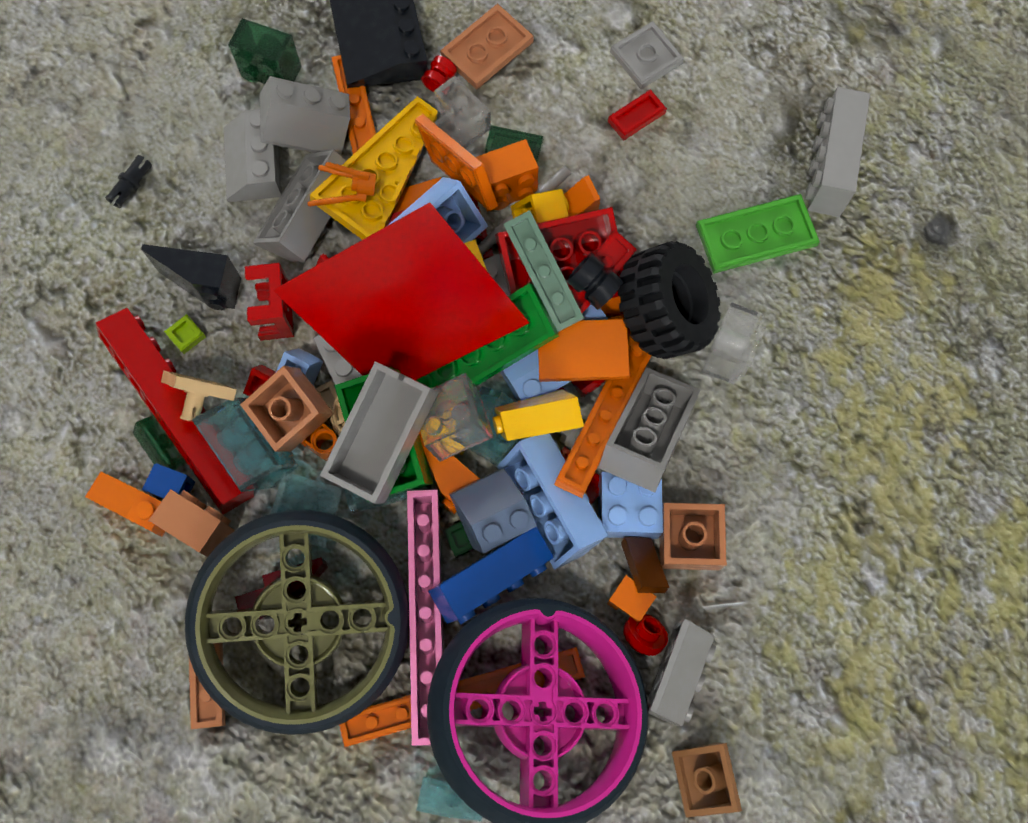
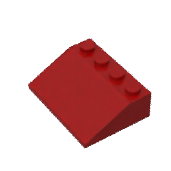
M613 207L537 224L565 280H567L572 271L591 252L594 253L613 230L617 231ZM507 231L496 233L495 238L509 294L511 295L528 283L533 284ZM621 268L616 275L620 276L623 269ZM618 291L615 293V295H614L612 298L619 297V296H618Z

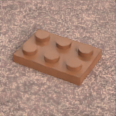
M497 3L441 49L440 54L453 62L457 72L477 90L534 42V36Z

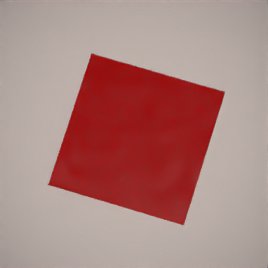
M430 202L273 289L288 306L362 376L370 373L376 361L387 367L398 369L402 374L417 380L530 323Z

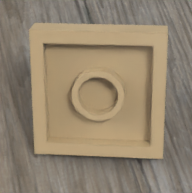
M165 370L161 379L162 383L187 392L180 419L192 420L197 423L200 422L205 397L213 396L234 401L237 390L221 383Z

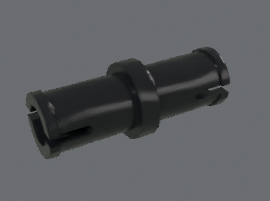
M137 155L129 168L119 174V181L110 193L106 195L105 198L110 204L119 195L113 206L121 208L132 191L138 190L140 187L139 182L147 171L151 169L152 164L148 160L139 168L143 162V156Z

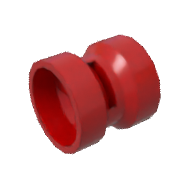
M435 56L431 62V69L424 73L421 81L430 91L436 94H443L448 87V81L452 80L456 75L457 68L446 57Z

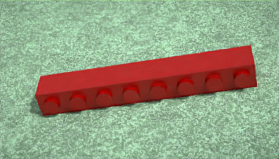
M125 308L96 322L98 337L220 512L224 515L253 498L256 482L252 474L247 469L242 470L238 464L239 457L231 446L228 448L225 446L220 429L216 424L210 425L206 419L207 413L204 407H202L199 423L180 419L187 392L161 382L164 370L176 373V369L169 358L164 359L159 353L161 349L153 336L148 337L144 332L146 328L138 315L133 316L129 309Z

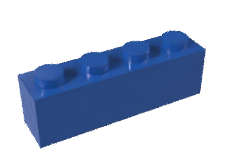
M535 527L511 539L428 592L447 624L456 620L462 624L476 615L474 609L480 605L487 608L499 601L501 598L498 594L503 590L507 589L508 593L522 586L524 584L522 578L528 574L533 578L547 569L545 563L553 559L554 556L539 530Z

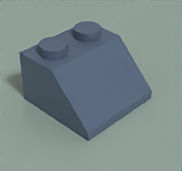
M503 468L449 494L472 548L481 553H485L537 527L526 499Z

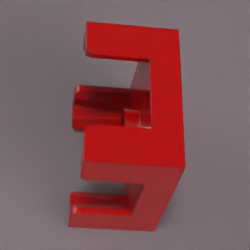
M280 263L244 266L246 280L269 278V282L255 284L258 300L268 301L269 305L247 308V321L251 326L275 324L259 328L258 338L260 341L294 337L293 309L273 291V289L289 281Z

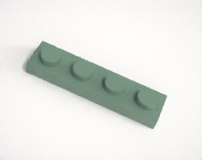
M529 210L504 223L503 225L557 332L585 319L531 211Z

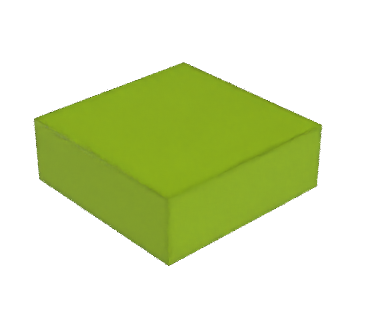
M187 314L164 331L183 354H186L206 338L204 333Z

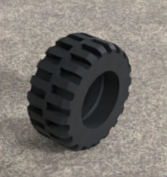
M678 241L666 242L635 253L625 263L619 276L624 281L618 290V296H620L621 300L619 308L625 318L623 320L625 327L629 328L631 331L630 336L635 342L639 343V347L651 356L662 359H669L704 349L714 339L719 328L717 323L720 321L721 316L718 308L720 306V298L717 297L716 293L718 289L716 282H713L711 277L712 272L710 268L706 267L704 264L705 260L701 255L696 254L695 249Z

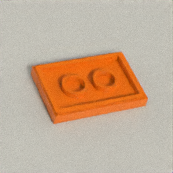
M624 319L581 320L559 331V337L538 349L539 382L629 379L627 328L623 322Z

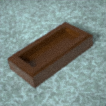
M624 537L621 545L638 593L665 594L669 589V585L652 539Z

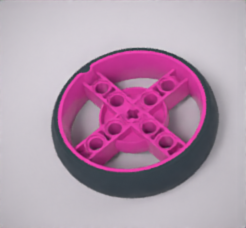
M526 598L502 603L484 611L467 623L451 640L441 656L432 677L428 694L427 726L434 757L447 783L467 806L492 823H586L609 808L627 788L636 773L646 744L648 703L645 686L634 658L621 639L604 622L586 610L570 603L545 598ZM522 624L521 666L510 672L503 679L496 693H456L461 674L474 651L495 633L505 628ZM558 628L577 637L595 654L610 679L615 699L585 698L577 682L567 672L558 668ZM536 638L543 641L545 645L543 654L538 653L535 649L534 643ZM536 671H540L544 675L545 682L543 687H539L535 683L534 675ZM473 701L478 702L482 707V715L479 719H475L470 713V705ZM505 702L513 707L514 714L511 720H507L502 714V707ZM567 705L572 706L575 711V718L572 722L565 715ZM598 706L603 708L605 712V719L602 723L596 717ZM538 707L539 710H543V717L534 715V708ZM456 726L494 727L502 744L512 754L520 758V804L499 796L478 778L460 747ZM584 730L616 731L612 752L598 778L578 796L558 804V759L566 755L577 744ZM537 737L544 742V751L541 755L535 752L533 746ZM538 771L544 777V785L540 790L536 789L533 783L534 775Z

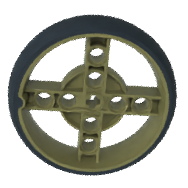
M290 510L265 515L250 521L228 535L216 546L200 568L192 585L185 613V639L189 659L196 676L209 696L222 709L241 722L260 730L287 735L315 733L333 728L352 719L369 707L383 693L396 674L405 653L410 628L409 602L405 585L393 559L383 546L354 523L332 514L311 510ZM311 535L336 541L358 555L376 578L383 595V600L343 602L338 592L328 582L312 574ZM279 537L281 577L263 589L256 599L253 608L212 611L216 591L230 567L251 548L272 538ZM299 549L304 553L305 559L302 565L294 566L289 562L288 554L290 550ZM292 581H300L305 585L306 593L303 597H294L290 593L289 586ZM358 609L368 610L371 613V621L365 625L356 623L354 620L355 611ZM326 611L336 612L340 619L339 624L334 627L326 626L322 620L323 613ZM297 613H301L302 618L306 617L307 622L302 625L301 629L296 628V624H291V619ZM269 615L272 617L275 623L274 629L271 631L261 629L258 623L260 616ZM236 617L240 620L242 624L240 633H232L228 630L226 625L228 618ZM385 632L378 657L366 676L346 694L330 702L318 705L316 665L325 661L335 652L344 634ZM254 640L258 649L266 658L284 667L286 707L269 704L242 689L224 669L215 650L214 643ZM297 645L304 646L308 650V658L302 661L296 660L292 656V648ZM296 678H304L309 682L310 689L303 693L298 692L293 687V681Z

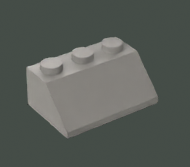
M270 76L260 92L261 143L312 153L335 150L341 156L350 121L349 94Z
M260 109L245 110L224 127L227 202L281 197L279 146L261 143Z
M686 619L675 624L647 699L648 714L676 726H683L684 721L689 723L695 705L691 703L694 692L699 693L706 677V675L702 674L705 662H711L716 650V646L712 644L715 636Z

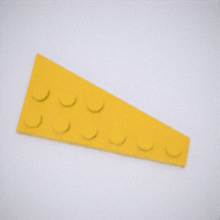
M417 96L342 164V166L355 170L375 173L374 196H367L366 202L351 201L317 207L362 240L386 227L424 147L415 119L424 114L435 124L438 110ZM331 174L310 194V201L357 194V191H351V178Z

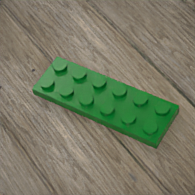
M528 283L508 296L530 322L529 324L416 380L439 391L428 415L559 337L533 284Z

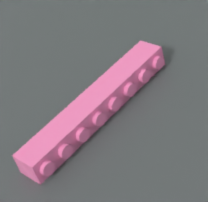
M438 490L407 491L412 746H430L427 726L428 694L435 669L443 655V619L428 592L441 583L440 512Z

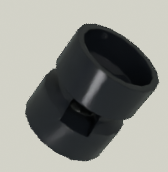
M591 252L572 271L566 282L578 293L585 291V299L598 310L615 295L624 281L612 270L605 271V263Z

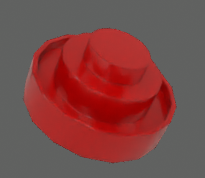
M645 613L640 621L629 617L623 626L627 642L635 651L642 654L656 656L663 651L668 643V633L659 620Z

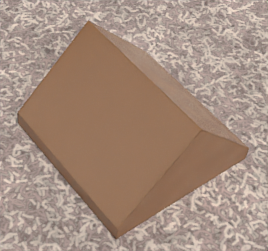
M718 742L672 752L686 817L742 811L727 743Z

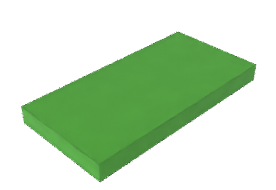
M801 194L699 220L696 223V228L713 274L816 247L820 243Z

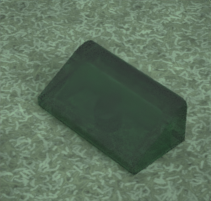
M153 415L135 423L133 434L153 464L157 463L176 470L186 463Z

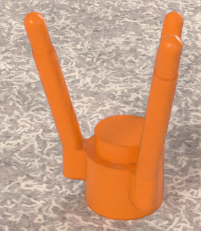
M326 162L325 166L319 165L318 169L320 171L351 178V191H357V194L308 201L307 204L311 207L351 201L366 202L367 196H374L376 174L355 170L331 162Z

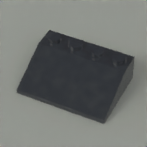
M329 0L347 88L421 80L427 69V57L414 0Z

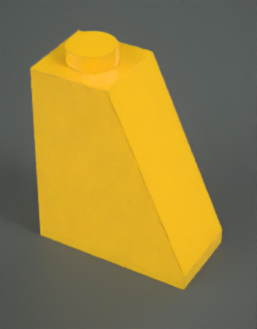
M563 389L495 407L496 416L492 417L496 434H501L506 441L584 427L577 396Z

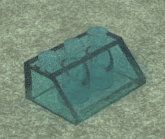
M235 397L234 401L228 400L196 416L192 420L241 492L276 488L298 467L293 458L292 451L275 452L240 405L247 398Z

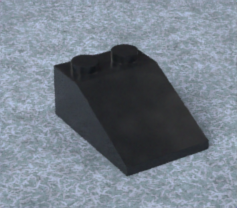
M142 244L141 250L160 274L212 309H235L241 277L228 255Z

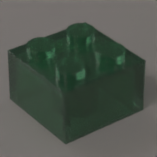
M243 18L241 19L228 44L241 76L250 82L257 81L266 84L270 76L295 81L302 66L292 35Z

